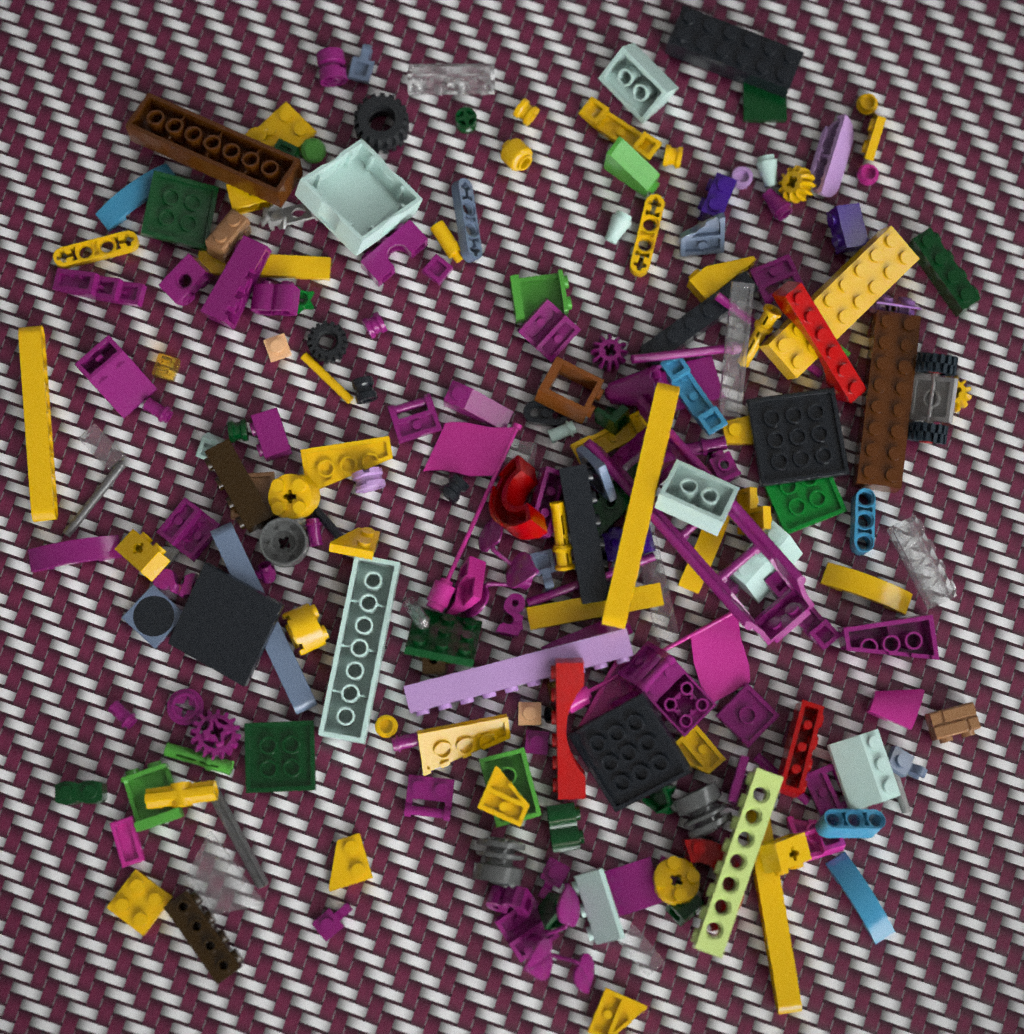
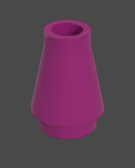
M772 188L762 195L775 219L782 221L792 213L791 203L774 192Z

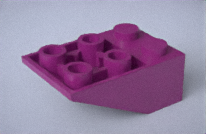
M109 335L74 364L123 419L157 390Z
M677 662L672 666H668L649 687L650 690L646 693L656 711L684 737L716 706V703ZM656 665L645 675V677L656 667Z

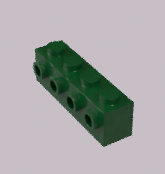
M930 227L914 237L908 246L919 257L917 263L953 314L958 317L975 306L981 299L979 291L974 285L970 284L965 271L955 263L951 251L943 246L939 234L933 232Z
M639 461L627 471L633 480H635ZM614 479L612 484L617 499L609 502L599 493L596 496L597 504L593 505L595 514L599 513L601 527H597L599 536H602L628 510L630 497Z

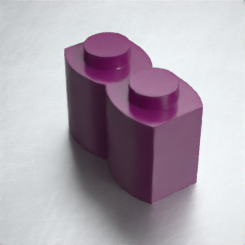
M261 281V284H254L250 310L257 315L297 316L301 290L290 281H282L281 284L275 285L271 281Z

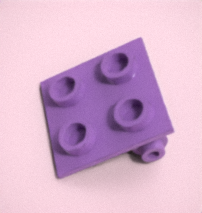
M883 294L869 308V313L874 315L877 310L891 312V307L893 306V312L897 313L898 310V313L914 315V310L911 309L921 310V307L911 298L899 297L898 300H894L890 295Z

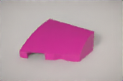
M469 556L462 564L454 586L456 589L454 592L455 601L447 608L446 613L458 614L471 608L481 600L486 568L485 561Z
M925 690L874 691L866 713L912 730Z
M793 816L786 818L790 834L805 832L811 860L844 850L846 846L844 838H824L817 833L815 829L817 820L809 819L808 821L794 819Z

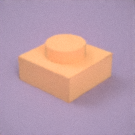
M284 333L263 340L271 362L292 356Z
M518 702V725L541 726V702Z

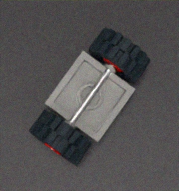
M928 352L917 353L915 371L931 375H914L910 420L924 421V423L909 421L907 440L927 444H946L949 427L934 424V422H953L958 379L940 376H956L958 357Z

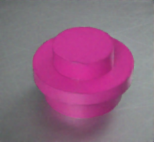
M864 164L857 171V179L863 185L870 186L878 180L879 172L872 164Z

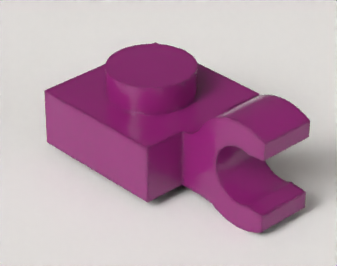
M549 857L539 876L545 882L537 896L544 899L551 892L553 886L560 889L570 867Z
M348 902L335 913L329 908L311 924L327 942L345 926L341 920L353 908Z

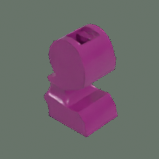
M164 568L152 582L157 588L163 591L170 590L172 593L186 599L190 596L199 575L189 573L185 576L184 583L179 584L177 574L170 569Z
M513 593L506 598L503 612L512 619V623H501L497 627L495 634L517 639L518 635L523 631V615L521 613L525 608V600L522 595Z
M494 885L491 887L486 906L501 914H507L508 908L512 907L517 914L529 918L535 898L527 887L516 885L513 888L510 886L505 888Z

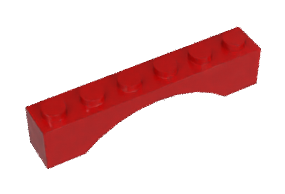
M787 281L771 295L781 311L795 324L814 349L824 369L827 385L829 388L834 387L836 399L852 403L867 388L802 282Z
M555 658V665H551V679H555V688H551V702H556V711H551L552 725H556V733H552V747H556L557 756H552V769L557 770V778H553V792H557L558 800L586 799L585 771L572 754L566 734L567 718L571 705L584 686L583 658Z

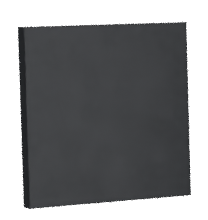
M834 387L746 399L760 488L850 474Z
M206 562L202 567L168 644L245 687L249 684L285 605Z
M645 691L567 734L615 813L693 771Z

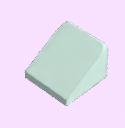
M206 433L202 436L196 457L203 460L206 459L207 455L204 451L225 440L211 433Z

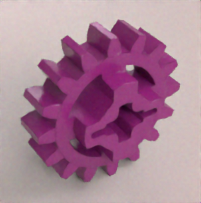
M219 709L213 715L208 710L206 717L200 714L198 717L199 721L194 720L192 727L195 729L190 731V735L194 737L191 738L190 743L197 744L194 751L202 750L203 758L209 754L211 760H214L216 755L222 760L225 753L230 756L233 752L232 748L237 749L239 744L237 741L241 738V734L237 733L240 730V725L234 726L236 719L234 717L229 720L228 712L222 716ZM207 724V730L200 733L201 728ZM230 737V741L224 746V740Z

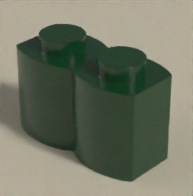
M95 780L81 783L64 781L55 785V802L58 804H100L107 801V783Z
M574 802L546 806L552 852L581 849L580 844L584 843L583 830H578L577 821L581 820L579 806L575 807Z

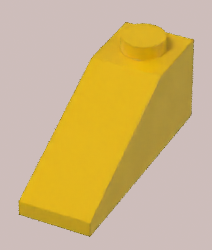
M751 256L706 266L701 271L696 269L689 275L688 278L690 280L687 287L702 303L740 274L749 270L754 265L756 258Z

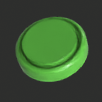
M309 138L301 145L300 152L306 162L314 164L323 160L326 148L321 140Z

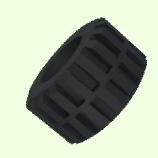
M374 93L371 94L370 99L365 97L363 104H358L357 111L354 113V126L359 140L363 139L377 154H379V151H383V154H388L390 149L394 152L397 150V145L402 147L404 144L403 140L408 138L409 117L405 105H402L400 99L394 100V95L391 94L386 97L385 93H380V96H376ZM379 116H386L394 121L393 126L386 131H376L369 124L374 118Z

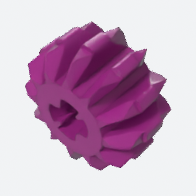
M608 334L606 340L601 335L599 336V342H593L592 346L595 349L590 351V355L595 356L592 359L593 363L600 362L599 370L603 366H607V372L611 371V366L619 370V363L625 364L626 359L624 357L628 356V351L624 350L626 347L625 342L619 343V336L613 340L612 334ZM608 349L613 351V353L610 354V356L606 355V351L608 352Z

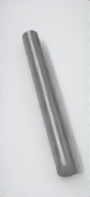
M118 461L62 533L69 538L125 469V465Z

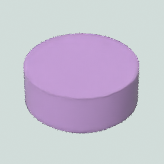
M739 166L733 170L730 178L737 180L735 188L746 189L753 180V174L749 168Z

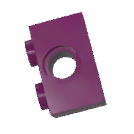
M188 253L158 286L176 304L184 306L194 300L195 293L199 289L205 288L210 283V278L213 274L196 256ZM190 276L191 282L185 287L184 280Z

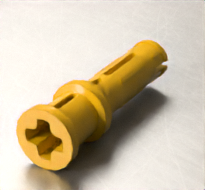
M772 304L764 305L761 317L756 319L754 323L755 329L736 359L739 365L748 367L766 335L772 333L774 323L777 318L782 316V311Z
M564 501L550 502L555 538V544L552 547L556 556L557 565L555 566V571H568L574 569L575 564L572 563L571 550L573 547L568 540Z

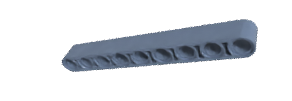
M229 522L210 531L230 575L265 594L232 523ZM277 621L265 649L298 715L318 704Z

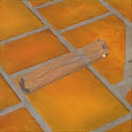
M413 596L410 598L405 597L403 599L405 602L403 606L418 628H428L429 618Z

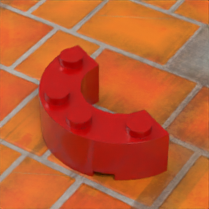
M517 455L499 473L498 476L501 478L497 486H492L489 496L490 515L497 524L518 539L530 540L541 538L548 533L545 516L529 503L524 504L531 489L538 484L535 468Z
M692 838L681 840L687 861L690 863L699 862L705 864L714 872L717 861H722L724 855L722 845L707 839ZM732 856L730 859L731 866L734 868L739 867L738 861ZM726 877L722 882L723 888L726 891L733 888L734 882L732 878ZM722 899L715 903L716 912L722 913L726 909V904ZM715 922L708 924V931L718 930V925Z

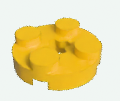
M671 856L662 861L653 874V885L656 895L670 905L690 902L695 897L700 886V874L694 865L676 856ZM678 876L682 885L677 884L673 886L671 877Z

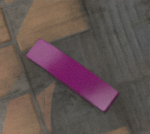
M57 268L52 289L94 300L142 308L147 286L141 283L126 282L120 278L100 276L94 272Z

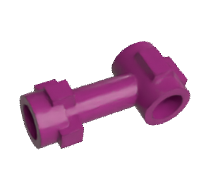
M270 561L261 562L258 565L259 570H254L258 579L262 578L265 584L276 580V570Z

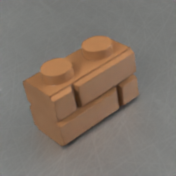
M230 210L205 240L207 253L226 264L233 255L238 240H241L243 236L248 237L251 234L249 219L234 210Z
M973 702L924 714L931 740H939L940 744L953 741L952 736L961 734L962 738L975 735L974 730L981 727Z

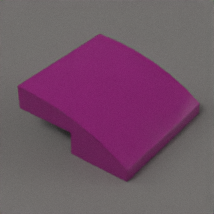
M546 298L517 329V332L552 362L581 329Z
M184 497L156 533L195 562L213 540L210 531L221 525Z
M651 857L604 871L618 916L664 902L656 895L654 890L653 874L655 869Z
M536 899L534 900L529 918L517 914L511 907L507 914H501L494 919L495 924L520 962H523L530 956L524 951L526 937L540 936L541 932L550 931L543 927L537 908L539 904ZM558 933L547 936L551 941L560 937Z

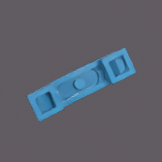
M167 163L148 171L129 183L99 209L96 216L109 232L127 220L125 216L147 201L154 170L175 175Z
M683 358L664 360L660 363L669 383L680 387V400L708 436L728 425V422L717 406H713L690 373L691 369Z
M842 852L825 863L836 883L841 886L861 918L863 926L873 942L877 944L893 934L895 930L885 911L849 856Z

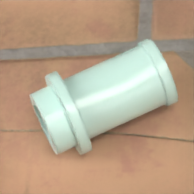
M566 420L565 424L547 430L552 443H555L568 436L574 437L573 434L577 433L573 421L568 422Z

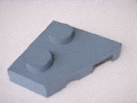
M724 212L680 233L679 253L681 257L724 253Z

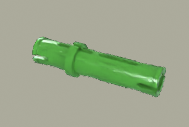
M168 742L165 746V757L204 767L206 771L214 770L229 776L233 771L234 761L221 760L217 756H215L214 760H211L209 754L203 758V752H195L193 749Z

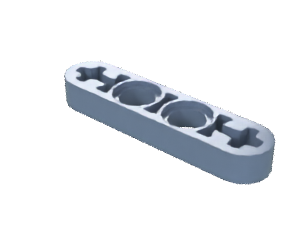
M461 178L452 184L451 190L460 252L463 259L471 263L482 257V246L473 187L468 179ZM463 205L466 207L468 215L464 212ZM466 226L470 229L471 235L467 233Z

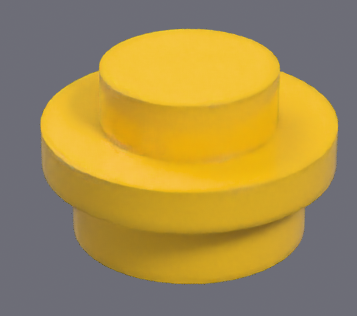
M863 94L856 102L857 110L863 115L873 114L878 107V101L872 94Z
M382 715L375 723V730L379 736L390 738L397 732L398 723L393 716Z

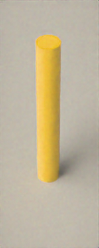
M307 352L301 356V360L347 404L354 399Z

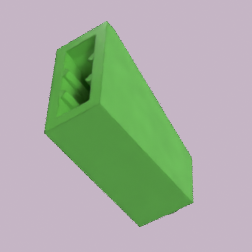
M619 136L606 153L603 169L644 198L649 193L654 194L660 185L658 182L660 173Z

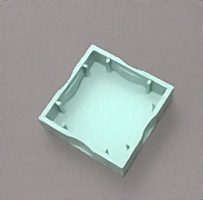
M363 139L342 151L331 162L321 165L301 178L295 192V196L355 256L390 233L400 223L414 216L423 200L400 176L387 166L384 160Z

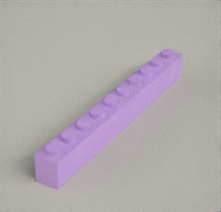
M625 628V630H617L403 687L410 713H416L418 717L429 714V709L438 707L439 711L452 708L451 703L459 701L461 705L474 702V697L483 696V699L497 696V691L505 690V693L515 692L519 690L518 686L527 684L528 688L541 685L540 680L549 678L550 682H553L555 679H551V665H555V658H583L584 673H586V668L593 666L594 670L607 668V663L616 661L617 665L629 662V657L634 655L627 628Z

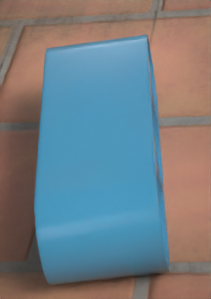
M868 488L860 489L851 499L850 549L855 555L859 556L872 550L875 541L876 497L874 492ZM859 495L867 497V505L860 503ZM858 517H863L867 520V527L859 525ZM858 539H863L866 542V549H861L858 546Z
M829 809L818 819L815 829L824 838H872L885 826L886 819L882 812L875 809Z

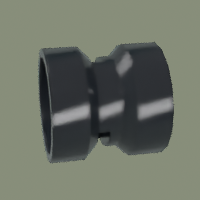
M373 376L359 377L351 382L353 389L357 391L355 396L357 404H367L378 399L377 392L373 389Z
M452 473L448 478L449 483L443 484L438 491L450 502L456 504L460 499L461 492H466L470 486L457 474Z

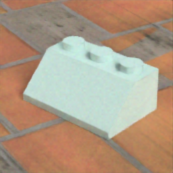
M635 43L622 46L598 78L642 124L663 107L678 89L674 82Z
M677 459L658 495L654 508L718 536L740 487Z
M772 520L771 529L764 530V532L794 564L803 553L792 537ZM760 552L749 559L729 578L759 604L770 592L764 581L776 570Z
M878 729L827 745L848 809H861L901 796Z
M599 867L575 875V881L571 882L576 894L580 895L582 901L580 913L582 918L587 917L589 926L585 928L589 940H594L595 944L598 945L625 938L603 868Z

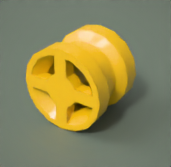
M524 98L514 110L513 116L523 120V124L528 126L537 116L539 108L530 105L529 100Z
M666 144L662 166L673 165L675 168L680 169L683 147L672 148L671 145Z

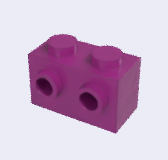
M277 407L251 415L253 422L249 423L253 436H258L260 443L256 444L260 457L264 456L266 461L269 462L293 454Z

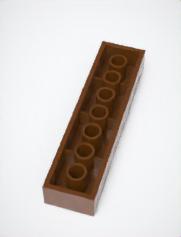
M149 92L125 124L130 141L282 208L303 176L299 158Z
M877 310L872 316L864 385L867 390L862 394L851 487L868 488L889 493H896L902 488L921 316Z

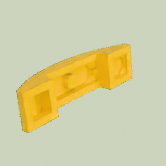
M592 96L579 112V115L607 139L615 143L619 136L622 137L645 160L650 161L662 145V142L647 132H639L609 112V107Z
M639 411L629 415L630 422L617 435H613L604 429L571 444L570 447L579 464L581 465L576 448L583 445L589 438L608 454L626 445L637 433L641 432L647 426V423Z
M728 515L718 536L701 529L694 549L710 567L730 520ZM687 563L677 586L699 594L704 581Z
M829 562L826 565L820 584L838 591H846L883 605L884 608L902 615H906L913 595L877 577Z

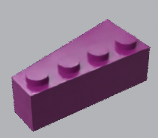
M243 236L241 240H238L233 255L227 262L225 269L200 311L209 319L234 330L252 294L254 284L257 283L272 252L271 249L247 236Z
M924 614L837 627L838 633L841 635L839 637L840 650L940 660L933 615Z

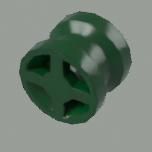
M463 107L457 111L455 126L459 132L469 134L475 130L477 115L472 108Z
M241 419L239 422L227 421L228 435L231 443L241 439L249 441L246 419Z

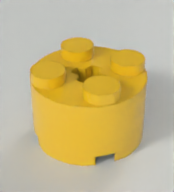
M285 474L271 482L268 501L271 511L281 518L303 519L310 516L317 509L320 503V491L316 483L306 475Z
M306 603L282 614L283 620L288 619V624L285 627L295 649L301 648L298 653L300 656L326 645V640L329 638L325 626H320L318 623L319 613L314 604L309 605Z

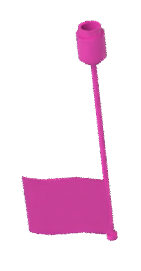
M466 422L445 423L423 470L424 472L446 471L466 476H492L446 579L435 580L428 594L426 606L435 611L443 613L444 609H447L456 590L452 587L453 582L450 579L518 430L522 428V425L514 422L513 427H487Z
M731 612L722 615L662 648L668 651L690 639L693 664L700 687L714 702L738 690L746 683H750L749 663L740 636L739 621ZM615 674L590 689L584 686L574 699L569 713L573 714L591 704L589 700L592 698L591 693L619 678V675Z

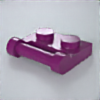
M790 254L758 266L748 272L752 280L759 287L757 292L763 307L765 304H771V302L775 301L771 295L774 292L768 294L766 288L790 278L792 281L802 282L803 284Z
M430 393L424 394L422 398L403 404L387 406L399 444L442 431ZM422 406H427L428 408L426 411L398 419L397 414Z
M647 641L617 674L622 680L640 692L645 691L647 693L653 682L668 666H672L676 659L670 653ZM656 665V667L645 677V675Z
M833 763L807 773L806 788L820 817L829 809L847 808L845 800L839 801L827 775L828 772L832 771L843 795Z
M409 775L404 816L411 817V815L443 818V821H450L455 780ZM413 799L445 802L444 809L412 806Z

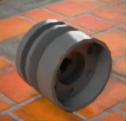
M276 518L268 522L262 529L259 537V546L265 558L273 565L281 568L293 567L299 564L306 557L309 549L308 536L304 528L297 521L290 518ZM288 538L291 546L281 549L282 545L279 542L281 539L285 541Z
M716 781L672 802L679 816L687 814L691 816L683 824L684 828L693 824L696 826V828L687 833L689 838L704 836L723 827L733 817L731 812L723 815L720 814V811L728 807L727 803L716 806L714 802L722 796Z
M492 836L482 839L477 838V844L487 845L486 851L476 850V854L485 857V862L474 863L472 878L521 885L522 869L512 865L513 861L524 860V856L514 855L515 849L525 851L526 845L520 844L513 839Z

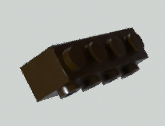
M229 438L204 451L207 455V458L204 459L210 471L215 470L218 475L215 481L221 491L225 489L229 496L225 498L231 510L236 508L239 514L236 520L241 529L246 528L250 534L272 521L273 519Z
M188 889L165 905L164 909L218 985L243 967L241 963L243 957L236 948L234 950L231 949L227 943L230 939L223 929L219 931L215 926L216 919L210 910H204L201 905L203 900L196 891L192 892Z

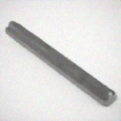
M218 787V801L211 802L253 882L258 889H261L268 885L269 881Z

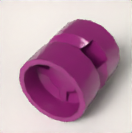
M328 47L319 50L316 53L318 68H320V84L324 87H338L347 83L346 67H343L345 65L343 49Z

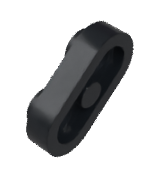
M536 401L528 402L523 410L524 419L534 425L558 427L565 424L567 417L558 413L560 418L554 419L552 415L558 412ZM535 410L538 412V416L532 417L530 412Z

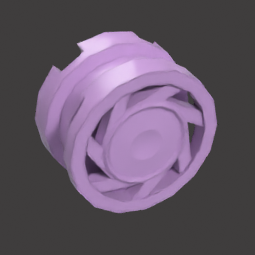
M382 467L368 468L369 470L362 469L353 473L352 479L356 482V493H368L385 487V479H382L381 476L383 474Z

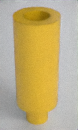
M444 221L435 223L430 228L431 232L448 258H453L456 263H459L463 260L459 244Z

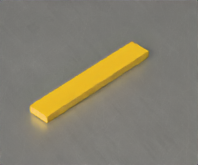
M199 251L198 259L213 275H221L226 264L211 257L207 251ZM270 254L260 277L330 281L331 257Z
M660 583L635 587L629 612L664 606ZM581 598L527 607L530 630L603 617L607 600L582 604Z

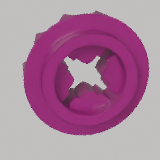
M186 688L174 692L168 700V715L179 725H192L194 720L198 721L199 715L203 714L204 701L196 691ZM188 700L189 705L195 708V710H187L183 717V709L177 706V704H185Z

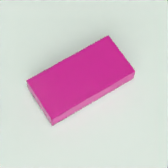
M133 816L109 823L122 868L146 861L139 834L134 826L135 820Z

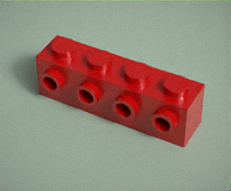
M801 700L795 705L777 774L784 777L779 793L796 798L805 792L807 773L813 764L812 753L816 749L819 740L817 736L818 730L824 721V715H822L824 706L806 700Z

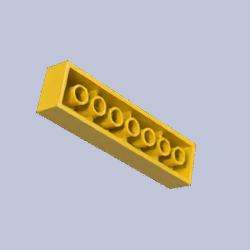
M892 225L880 229L811 296L836 339L919 260V257ZM789 318L759 346L787 380L798 378L818 358L808 340Z

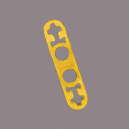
M658 194L648 196L644 204L629 265L630 272L636 277L645 276L650 267L665 205L664 199ZM656 201L658 206L654 215L650 214L652 208L650 204ZM651 220L655 223L656 227L651 231L646 230L643 223ZM641 241H648L651 248L643 251L639 248L638 244ZM642 256L644 257L643 268L641 271H638L635 265L638 264L639 257Z
M122 231L60 247L54 252L53 260L59 268L70 269L132 253L138 249L139 239L132 231ZM128 237L134 240L130 246H127L125 243ZM115 240L119 241L121 249H118ZM105 242L113 244V249L110 252H103L101 250ZM83 248H90L92 250L91 255L87 258H82L80 251ZM72 251H75V255L78 258V260L74 259V254L72 253ZM62 254H66L68 257L65 263L59 260L62 258Z

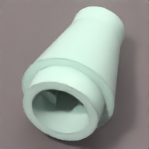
M774 154L758 157L756 166L765 188L777 186V159H775Z
M616 210L615 214L611 216L604 239L616 245L621 236L630 227L632 217Z

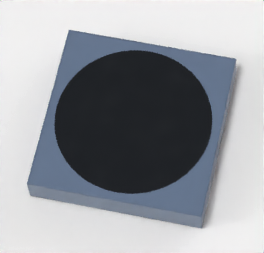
M581 445L576 448L581 465L586 464L587 469L591 468L593 482H589L590 485L609 502L617 499L606 464L585 446Z
M153 584L121 618L156 649L175 629L182 610Z

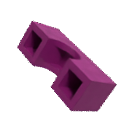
M411 220L406 223H400L390 237L385 236L380 240L376 249L367 251L361 258V268L378 287L395 274V267L388 260L393 252L403 251L412 259L428 246V238Z

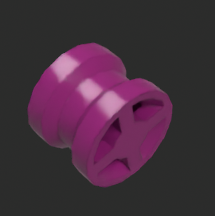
M378 312L373 313L372 317L368 319L364 318L361 320L371 339H374L378 333H385L387 331Z

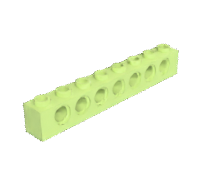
M753 768V771L748 772L745 779V784L748 785L745 794L741 793L737 806L740 807L738 815L732 817L729 826L732 829L730 838L726 837L722 846V851L724 852L722 861L718 860L714 869V874H717L715 882L709 884L706 896L709 897L707 905H702L698 919H701L699 928H694L690 941L693 942V948L719 958L723 957L784 777L760 768ZM757 787L764 791V798L761 801L756 800L753 796V792ZM748 810H753L757 815L754 823H749L746 820ZM741 832H745L749 836V841L744 846L738 842V835ZM735 854L741 858V865L737 868L732 867L730 864V859ZM726 877L732 878L734 882L733 888L728 891L722 886V882ZM722 899L726 904V909L722 913H717L714 907L715 903ZM715 922L718 925V932L710 936L707 933V926Z

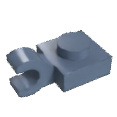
M363 44L360 58L353 56L348 73L349 80L370 84L375 66L374 61H370L373 52L372 45Z
M552 549L531 553L530 556L539 571L535 577L542 576L545 591L554 589L551 573L557 571H555L556 564Z
M897 745L891 747L888 759L893 773L901 778L906 777L907 774L916 780L919 779V776L925 778L928 770L923 766L912 763L914 760L913 755Z

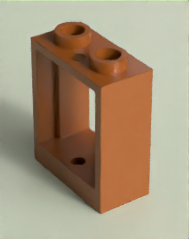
M556 357L540 385L534 401L583 424L586 417L591 418L596 408L593 405L594 401L599 402L605 391L601 388L604 380ZM559 374L592 390L585 406L551 390Z

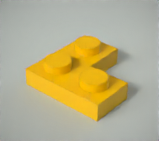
M756 487L740 489L737 493V502L763 531L771 529V506L757 507L758 496ZM737 526V534L745 535Z

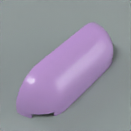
M846 114L837 116L838 119L829 127L826 125L823 129L810 169L811 174L815 177L812 183L816 185L812 189L823 197H832L837 193L853 145V125Z

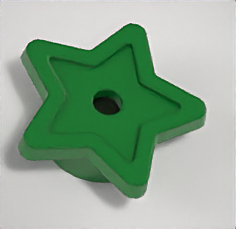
M297 286L301 290L298 314L304 309L313 310L314 306L311 299L314 296V291L306 292Z

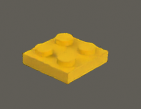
M287 102L280 106L259 126L268 129L264 141L271 147H274L280 138L298 147L300 150L305 140L313 138L317 134L316 130Z
M135 869L106 908L142 936H145L163 912L164 906L173 899V896L139 870Z

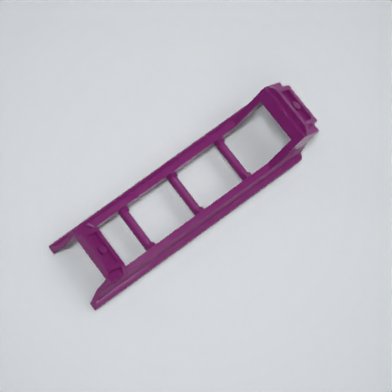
M640 394L635 399L640 415L648 424L651 405ZM647 426L637 433L626 445L621 447L612 457L590 438L583 444L606 464L610 476L629 497H631L634 480L627 471L639 461ZM671 428L667 448L674 454L676 459L661 471L658 486L667 479L677 459L713 475ZM734 500L728 516L753 545L718 575L687 541L689 535L698 527L687 524L682 530L678 531L662 511L654 508V504L650 519L654 526L748 631L753 629L767 645H770L773 641L778 643L811 614L809 610L815 604L806 593L804 587L806 578L736 500ZM761 552L775 568L789 589L753 619L725 583L728 581L727 578L755 554L758 555Z

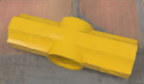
M216 780L196 783L177 782L170 784V786L145 789L144 794L147 809L171 806L172 808L189 807L195 803L218 801L219 795Z

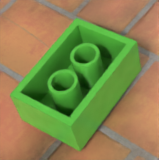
M524 747L479 759L485 786H487L495 766L499 767L530 805L524 820L542 816ZM493 815L496 828L512 824Z

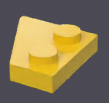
M874 113L873 118L870 119L867 129L869 131L868 138L864 140L861 148V153H864L863 157L865 159L874 160L886 121V117Z
M495 766L477 808L521 827L530 805L500 768Z
M605 987L587 1032L590 1034H618L639 1014L644 1012L648 1006Z

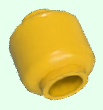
M514 138L503 143L500 158L511 170L522 171L530 166L532 163V150L521 139Z

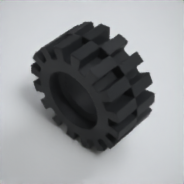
M323 321V324L317 323L315 328L312 327L310 329L311 333H308L307 345L314 359L316 358L320 363L324 361L325 364H329L331 361L333 364L336 363L337 359H342V355H345L347 352L348 339L344 329L342 330L339 324L335 325V322L327 323V321ZM325 335H331L336 339V345L331 350H324L319 346L320 339Z

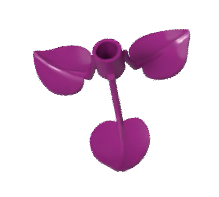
M492 518L486 523L479 535V549L482 552H488L491 549L495 555L511 568L506 573V582L483 583L481 600L465 610L467 618L476 616L485 608L489 600L488 587L501 586L512 589L519 587L527 590L533 582V577L539 573L529 553L520 552L511 562L496 550L495 545L502 539L503 527Z
M564 883V889L557 904V916L562 926L547 932H541L540 936L526 937L524 951L530 956L523 971L543 981L551 973L552 957L567 961L576 966L573 971V980L577 989L582 993H589L595 974L594 960L591 955L582 953L578 961L552 953V941L547 938L549 935L567 929L568 926L575 927L578 922L580 903L575 890L569 884Z

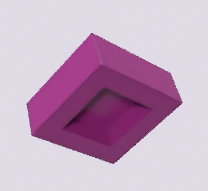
M435 254L424 267L422 273L440 286L452 272L453 266Z
M526 730L525 753L548 755L549 732Z

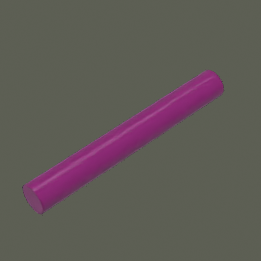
M760 753L753 758L764 770L776 775L778 774V769ZM806 793L796 797L804 805H807L811 800Z

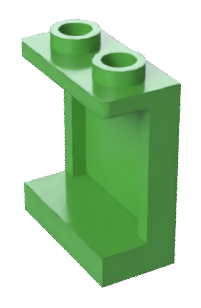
M559 269L554 274L519 278V274L510 275L509 283L516 324L524 323L546 298L568 317L569 310L572 309L571 297L566 295L569 283L567 275L563 276L562 269Z
M161 760L148 764V769L139 771V768L125 772V777L120 778L121 782L125 785L134 814L136 832L185 817L182 807L172 808L171 806L147 809L144 796L145 789L170 786V784L174 783L169 764H162Z

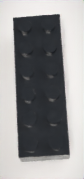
M683 5L668 40L665 54L743 84L744 82L786 98L804 52Z

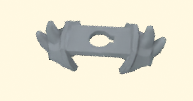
M303 203L286 208H280L271 204L267 208H263L260 223L262 227L268 223L271 231H274L275 226L281 230L286 229L287 225L311 219L318 221L319 219ZM297 210L306 211L300 217L292 216L293 212Z

